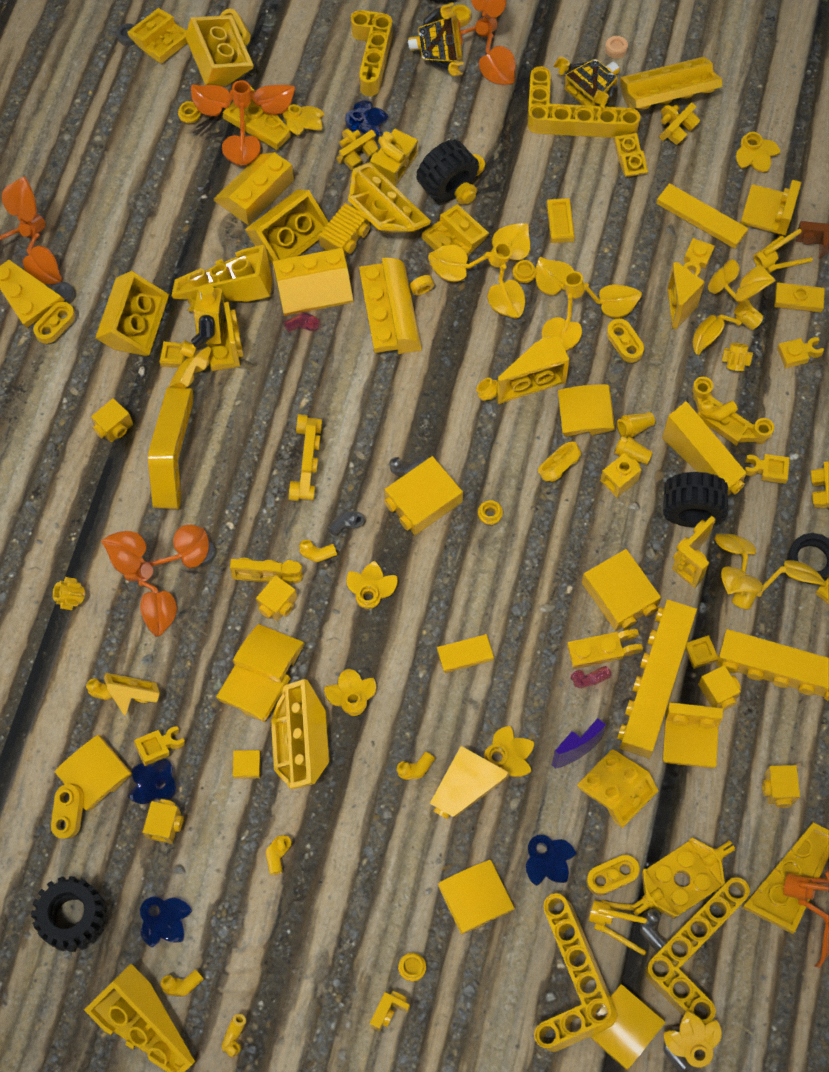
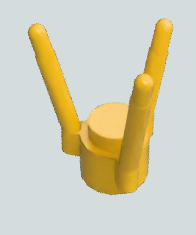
M798 229L785 238L780 236L764 249L756 252L753 255L756 266H762L770 273L776 269L812 262L813 258L809 257L775 264L778 260V254L775 250L795 238L802 230Z
M594 900L589 917V922L595 923L594 929L606 933L632 950L645 955L646 951L606 927L605 924L611 925L613 917L643 924L647 923V919L615 911V909L632 911L630 906L633 904Z

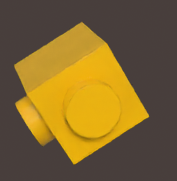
M114 398L91 416L94 432L101 439L105 437L111 443L115 439L124 436L127 429L133 425L130 414Z
M624 453L602 470L600 481L618 498L639 481L642 470L634 458H629Z
M275 575L256 597L259 607L258 611L268 619L272 617L279 621L282 616L286 617L292 611L294 602L297 600L296 590Z
M725 665L703 675L698 683L710 706L723 708V710L734 706L741 693L739 681L734 675H730Z
M797 765L768 767L765 772V780L762 781L763 796H767L768 804H776L778 808L792 807L800 798Z
M160 799L159 802L151 801L142 832L146 839L173 844L176 831L180 832L183 824V816H181L179 808L175 806L176 803L165 799Z

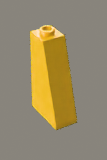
M685 401L668 416L662 439L697 472L714 474L723 478L728 484V496L731 493L737 494L745 485L743 481L747 474L746 471L690 404Z

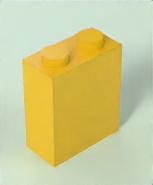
M433 456L384 489V503L391 512L395 511L400 517L399 521L404 529L407 531L410 529L414 535L423 531L463 502V491Z
M627 549L583 573V586L615 632L621 628L624 630L629 629L637 622L636 619L643 615L649 617L658 610L661 596Z

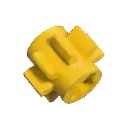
M731 343L730 348L725 347L722 361L727 362L726 368L744 371L745 365L750 366L753 352H748L749 346L742 343Z
M65 577L64 581L55 584L52 596L53 600L57 601L56 604L60 605V609L72 610L73 606L77 607L83 602L85 590L81 583H77V579Z

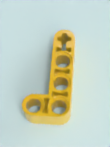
M357 10L351 15L352 36L356 40L367 41L359 72L360 91L364 96L372 97L380 91L392 41V18L385 13Z

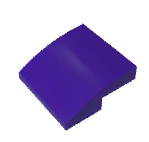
M597 718L581 738L571 731L555 750L552 766L555 769L566 766L587 754L601 741L606 724Z

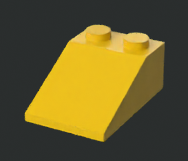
M559 335L554 337L547 336L535 342L498 377L497 404L566 383L569 357Z

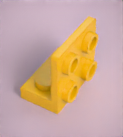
M792 180L790 188H785L784 192L752 184L740 223L786 236L801 182Z
M224 302L227 322L224 325L222 343L207 344L212 349L209 355L212 371L240 367L239 357H243L235 309L230 310L229 302Z
M713 516L706 522L701 520L694 528V534L690 538L685 537L676 547L678 551L673 556L675 561L672 570L693 588H696L702 582L709 565L706 556L698 549L709 538L716 520Z
M670 702L665 713L663 763L714 769L717 765L718 730L723 719V708Z
M614 749L610 750L577 784L582 792L605 806L615 824L622 829L658 792L647 770Z

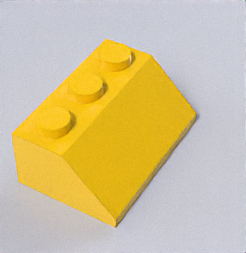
M232 15L190 18L185 38L205 85L227 86L253 69L254 65Z
M275 152L259 154L255 161L250 163L214 198V201L249 226L294 181L292 164Z
M297 189L248 226L245 231L255 246L265 245L268 260L273 264V261L297 257L319 240V233L328 224V220L309 190Z
M343 248L273 261L284 316L353 303Z
M133 271L116 277L95 339L114 350L149 356L169 294Z

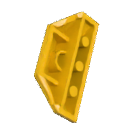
M370 162L353 168L348 201L378 230L390 234L411 232L430 224L431 220Z
M306 679L283 686L282 696L278 700L271 718L274 771L293 790L315 784L329 763L326 711Z

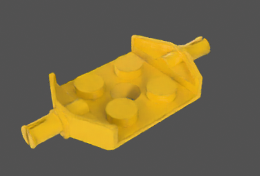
M693 837L690 838L687 843L642 871L644 896L641 900L630 906L631 910L638 916L646 909L654 908L666 916L675 919L725 884L722 860L735 851L734 845L731 846L732 843L728 840L719 848L713 849ZM678 873L687 875L689 885L686 887L678 886L674 881V876Z

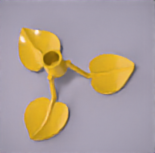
M528 223L511 224L497 230L492 238L493 249L491 252H486L485 255L469 264H466L468 261L466 252L457 245H444L429 253L428 259L432 269L438 276L449 282L462 281L466 277V268H472L485 259H489L492 266L500 267L499 284L491 286L487 294L490 307L497 313L516 319L522 315L525 308L524 291L515 280L503 282V276L508 260L521 261L529 254L530 238Z
M543 257L538 259L535 277L539 290L547 295H556L563 289L568 296L566 320L561 317L548 320L542 328V338L559 335L566 351L573 348L582 337L581 325L570 321L573 299L581 297L584 290L588 292L597 304H602V312L611 318H621L628 315L642 297V292L635 288L624 285H608L599 291V299L589 288V284L584 283L583 275L578 271H574L569 264L548 260Z
M734 259L728 260L711 277L708 283L709 292L717 294L725 288L739 305L734 310L736 318L722 314L718 317L710 315L697 327L693 336V348L698 356L704 348L721 334L725 325L724 320L733 322L737 326H740L742 323L750 330L760 325L763 315L751 305L748 299L776 281L764 267L757 266L750 270L741 280L740 288L737 289L736 294L729 287V283L738 276L739 264Z
M734 534L715 535L714 539L722 549L731 553L741 554L743 558L741 570L727 566L723 567L721 571L722 581L728 595L735 593L732 603L742 609H751L756 596L761 597L764 590L781 573H786L789 577L798 581L826 586L824 579L815 569L805 563L793 560H786L784 566H781L762 585L757 578L746 574L748 554H756V547L753 543L744 537Z

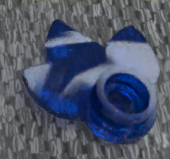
M362 100L354 105L353 110L346 113L345 122L346 126L352 131L359 130L366 134L373 130L376 136H381L379 125L386 122L389 116L384 110L377 107L373 108L371 101Z
M164 758L155 762L153 766L150 764L144 766L141 763L132 768L131 775L137 785L128 794V798L138 804H148L154 799L169 800L174 796L176 781L172 777L173 766L169 760Z
M545 835L533 837L528 844L530 858L526 863V873L529 880L535 886L542 883L545 877L556 883H566L569 876L566 861L576 855L573 846L565 840L552 841L551 838ZM543 845L546 848V852L540 854L537 852L536 847Z
M159 897L147 898L140 907V916L143 920L140 931L142 939L151 948L159 942L160 938L173 943L182 942L184 939V928L181 919L191 914L192 909L186 902L178 898H170L165 901ZM152 905L159 908L157 916L149 914V908Z

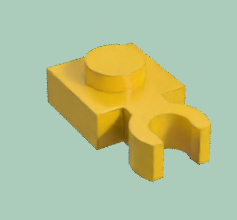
M692 238L684 257V262H687L684 264V267L693 271L699 277L701 268L706 269L715 245Z
M813 337L805 344L802 338L779 343L777 350L785 369L808 363L810 357H821L824 349L813 348V346L818 345L819 337Z
M764 454L763 460H760L755 455H747L745 462L753 464L754 467H746V475L754 476L759 473L761 474L762 481L786 484L790 457Z
M178 727L170 728L163 736H161L159 730H156L134 740V745L144 766L168 757L169 748L180 749L184 746V738L179 740L171 738L179 734Z

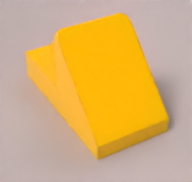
M105 673L106 687L124 716H126L131 698L140 703H148L149 701L157 703L160 693L156 682Z

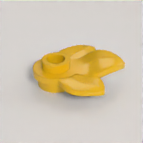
M292 104L283 113L287 128L296 135H300L304 128L322 131V121L320 118L324 116V112L319 108L313 106L300 107Z
M749 132L741 139V148L736 152V161L740 168H746L751 165L759 172H768L771 166L770 156H776L781 151L774 141L762 139V136L757 132Z
M375 561L368 564L361 574L349 571L346 578L348 589L355 594L357 604L364 609H372L380 603L381 599L391 596L398 583L397 576L395 575L383 577L381 568ZM370 594L373 596V598L371 600H365L364 596Z
M345 669L338 678V684L325 686L324 693L330 704L341 706L345 713L357 716L364 712L367 700L375 695L377 687L374 678L362 680L355 670Z
M511 726L503 727L493 735L492 745L485 750L484 759L511 773L509 775L511 777L525 776L531 772V767L525 760L531 754L534 742L525 738H514ZM499 754L502 760L496 762L492 759V756Z
M686 1011L681 1020L680 1031H664V1041L669 1051L674 1055L685 1057L687 1062L694 1067H705L712 1061L713 1049L721 1040V1027L717 1020L710 1021L704 1025L697 1015ZM696 1050H703L704 1055L697 1058L694 1056Z

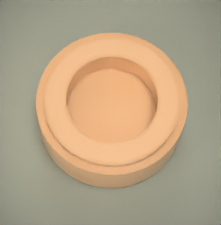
M612 36L606 41L605 52L611 58H622L627 53L628 42L621 36Z

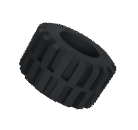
M457 139L447 140L432 149L419 165L420 167L417 169L416 179L436 202L443 203L456 197L455 191L461 184L465 182L471 184L479 170V162Z
M686 472L674 475L672 478L667 479L664 484L663 515L670 522L685 527H696L701 520L706 522L711 516L716 519L714 524H719L728 515V484L723 478L705 472Z
M69 876V880H66L64 877L57 878L58 883L50 881L47 883L49 888L46 891L41 889L38 892L41 896L40 899H34L33 906L36 909L31 911V917L35 920L33 922L34 929L38 931L37 934L45 942L57 950L76 952V948L86 949V944L88 942L92 944L96 942L95 936L97 933L101 935L104 931L101 926L102 923L106 924L107 917L104 915V912H107V908L103 903L102 896L82 878L78 880L74 876ZM70 900L81 901L84 905V913L79 923L68 929L58 928L56 925V913L61 905Z

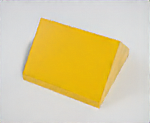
M673 262L667 286L672 329H677L698 307L705 281L678 262Z

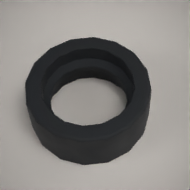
M817 533L803 534L792 544L787 560L798 561V552L803 547L812 546L820 549L827 557V565L824 569L817 572L825 581L829 577V538Z

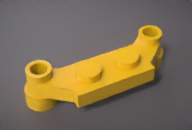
M699 377L694 381L692 391L693 399L699 412L698 415L711 429L736 446L739 442L764 444L772 436L775 428L774 423L767 418H760L755 424H751L737 413H733L721 421L705 418L700 413L701 402L710 400L714 403V406L718 407L724 404L712 397L713 382L711 379Z
M298 414L296 434H305L301 479L300 482L290 481L289 501H299V499L314 501L315 486L310 485L311 473L317 472L318 458H314L313 454L314 450H319L320 436L316 435V433L321 434L322 419L308 418V415Z

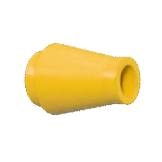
M651 412L623 415L621 419L617 420L619 434L624 437L630 436L631 438L655 425V417Z
M621 435L614 454L620 457L625 453L629 458H634L637 462L647 465L653 451L648 450L630 436L624 437Z

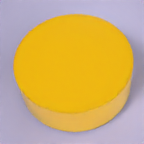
M458 4L451 8L453 14L457 13L461 27L470 23L471 10L466 5Z
M424 275L413 280L409 286L414 295H422L434 287V282L430 275Z

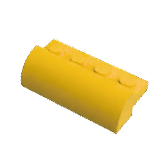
M700 57L620 77L623 98L628 108L647 109L653 104L670 103L672 99L691 98L693 94L700 92L711 93L716 88L722 87V78L713 72V63L706 57Z
M382 258V263L360 266L359 274L374 353L397 350L398 354L422 351L404 262L396 258Z

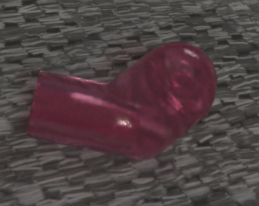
M302 312L284 321L283 324L288 333L298 327L313 331L318 328L319 320L314 315Z
M603 666L587 675H584L582 670H577L571 674L570 678L574 682L573 685L580 689L599 684L610 678L611 671L607 666Z

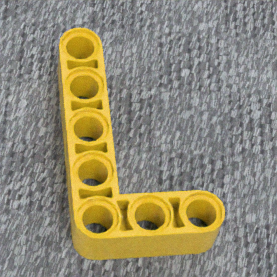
M542 66L536 67L531 71L527 126L532 133L614 138L615 136L638 132L640 113L633 108L604 107L602 109L600 106L549 104L550 71Z
M167 387L148 451L153 508H180L181 486L178 459L193 406L192 388Z
M736 877L728 880L650 960L645 969L647 980L682 1016H684L686 1011L694 1013V1007L697 1005L703 1006L707 1010V1018L702 1020L704 1025L715 1017V1006L680 968L748 898L750 888L742 878ZM729 887L738 888L741 891V898H733L729 894ZM718 906L723 912V917L715 918L712 916L710 907ZM699 925L702 927L704 937H695L691 932V926ZM672 945H681L685 949V956H675L671 949ZM654 964L664 966L666 976L657 977L653 973L652 966ZM679 984L686 989L687 995L685 998L675 996L673 993L674 985Z
M557 893L551 894L545 899L543 908L582 1005L548 1019L536 1027L534 1032L535 1041L539 1046L551 1052L562 1050L609 1029L617 1021L615 1006L572 904L564 896ZM559 903H564L562 913L554 915V907ZM574 928L575 934L573 938L567 941L564 940L565 931ZM580 954H585L584 964L575 967V958ZM595 980L597 984L596 989L592 993H586L585 985L587 982ZM601 1007H607L608 1013L606 1018L600 1021L597 1020V1010ZM580 1018L582 1022L581 1028L577 1032H571V1022L574 1019ZM549 1030H554L556 1034L554 1041L546 1044L545 1034Z

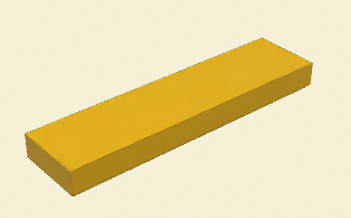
M670 183L656 201V204L734 249H736L749 229Z

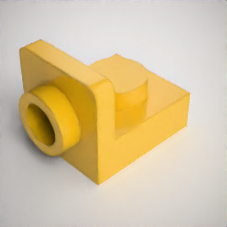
M392 991L391 995L384 992L369 1023L370 1027L379 1032L382 1026L388 1028L395 1011L391 1010L392 1006L408 1013L410 1004L406 1003L407 998L395 991Z

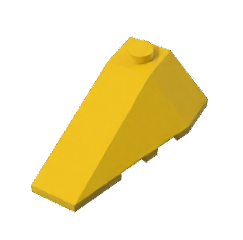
M265 245L242 249L235 252L236 257L225 262L223 259L215 261L216 265L207 270L200 268L175 279L171 296L173 299H190L191 297L196 299L198 289L204 284H210L213 287L223 289L225 301L248 302L270 297L272 276Z
M132 964L84 1009L103 1031L110 1035L116 1033L127 1040L126 1046L132 1050L135 1047L139 1048L147 1054L149 1061L166 1072H185L195 1062L152 985Z

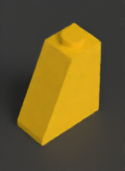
M460 746L430 804L435 806V813L446 819L450 815L457 817L504 782L511 773Z

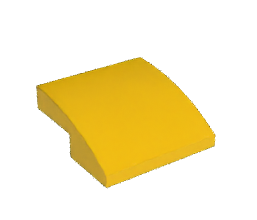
M157 8L127 32L128 36L145 53L161 64L188 43L185 38L187 30L175 24L174 16L160 8Z
M456 204L442 213L437 223L423 231L421 238L434 250L441 246L452 244L461 247L468 256L488 237L489 232Z
M583 385L558 390L562 433L565 437L589 432L591 435H597L615 430L609 385Z
M258 624L239 648L233 658V663L281 683L290 665L294 666L305 643Z
M235 665L216 698L224 704L241 710L245 715L265 723L282 694L283 686L287 685L291 678L285 674L282 682L279 683Z
M96 735L85 743L54 771L64 784L77 785L82 789L84 794L83 808L86 811H91L109 792H115L132 774L101 735Z
M491 859L463 870L437 884L461 934L484 926L487 922L509 914L515 909Z
M621 984L611 996L617 1012V1021L609 1029L597 1033L590 1038L628 1070L666 1022ZM602 1007L596 1014L597 1020L600 1021L606 1018L608 1013L607 1007Z

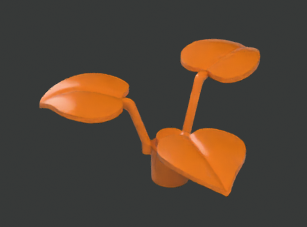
M471 0L476 10L483 11V18L478 20L473 27L460 30L461 25L458 20L461 46L463 44L462 34L476 31L482 37L487 36L485 49L487 55H484L479 60V68L482 75L496 84L508 85L514 83L516 63L513 53L504 46H496L490 51L491 40L494 37L492 33L497 29V20L495 18L503 13L506 7V0Z
M243 80L236 81L232 85L230 93L226 88L219 85H191L193 104L204 115H219L223 108L229 107L232 99L233 103L240 108L241 136H230L222 144L224 156L236 165H248L255 161L260 154V142L257 137H245L244 108L248 107L251 99L256 106L261 105L265 113L277 115L288 110L295 92V86L268 85L257 89L254 93L251 90L250 84Z
M23 176L6 186L2 192V202L9 214L17 215L18 220L21 222L18 228L0 235V240L18 232L24 237H33L27 248L29 255L23 259L24 269L43 284H56L63 279L59 273L54 255L44 246L33 247L36 240L40 238L39 232L45 229V221L42 216L36 214L37 206L33 191L26 176Z
M184 525L175 532L173 545L178 554L152 562L144 561L142 558L146 551V543L141 535L136 532H116L101 540L113 567L123 574L126 580L130 582L138 581L139 586H145L152 591L142 596L140 609L146 626L155 637L161 636L174 621L177 606L171 593L168 591L158 592L155 586L146 581L152 576V567L181 558L185 567L192 568L204 561L209 548L208 536L204 528L196 525Z
M829 871L825 873L827 878L801 877L788 873L783 894L799 899V905L806 906L825 921L822 956L814 966L820 968L829 956V915L807 900H813L816 890L829 891V886L819 885L829 884Z

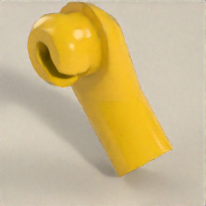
M386 131L382 137H379L378 142L383 152L399 163L405 153L391 144L394 136Z
M704 400L700 404V413L705 418L717 421L723 420L738 410L737 405L732 400L721 407L714 406V403L710 400Z
M308 539L302 540L299 544L300 554L316 563L337 555L334 544L318 548Z
M93 678L87 682L86 688L92 697L102 700L113 698L106 684L100 683L98 679Z
M424 752L417 763L400 762L396 767V771L399 777L404 780L420 779L433 764L435 757L428 752Z
M287 835L277 836L266 849L269 875H278L283 872L280 859L291 847V839Z
M194 969L184 979L166 975L161 979L160 985L163 992L167 995L184 997L197 987L204 978Z
M235 1014L232 1017L221 1044L223 1053H227L229 1057H235L241 1051V1045L237 1043V1040L246 1024V1018L242 1014Z

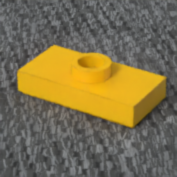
M777 282L774 307L822 313L824 309L825 288Z

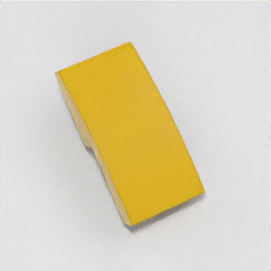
M637 133L615 136L614 145L624 176L630 177L647 174L648 169L644 151H641Z
M205 347L196 351L191 358L185 359L175 372L169 387H189L194 380V373L205 370L209 365V355L212 349Z

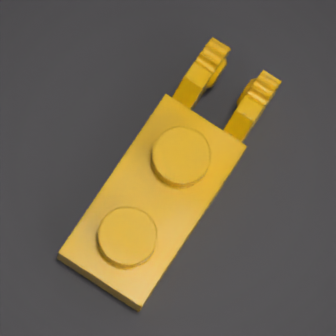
M249 558L231 559L230 562L233 580L269 583L276 575L287 584H298L303 578L301 563L293 560H287L282 564L274 560L253 561Z
M638 629L624 630L620 633L613 632L567 642V649L573 669L616 661L626 656L643 652L642 644L628 645L624 648L621 646L622 641L637 638L639 636Z

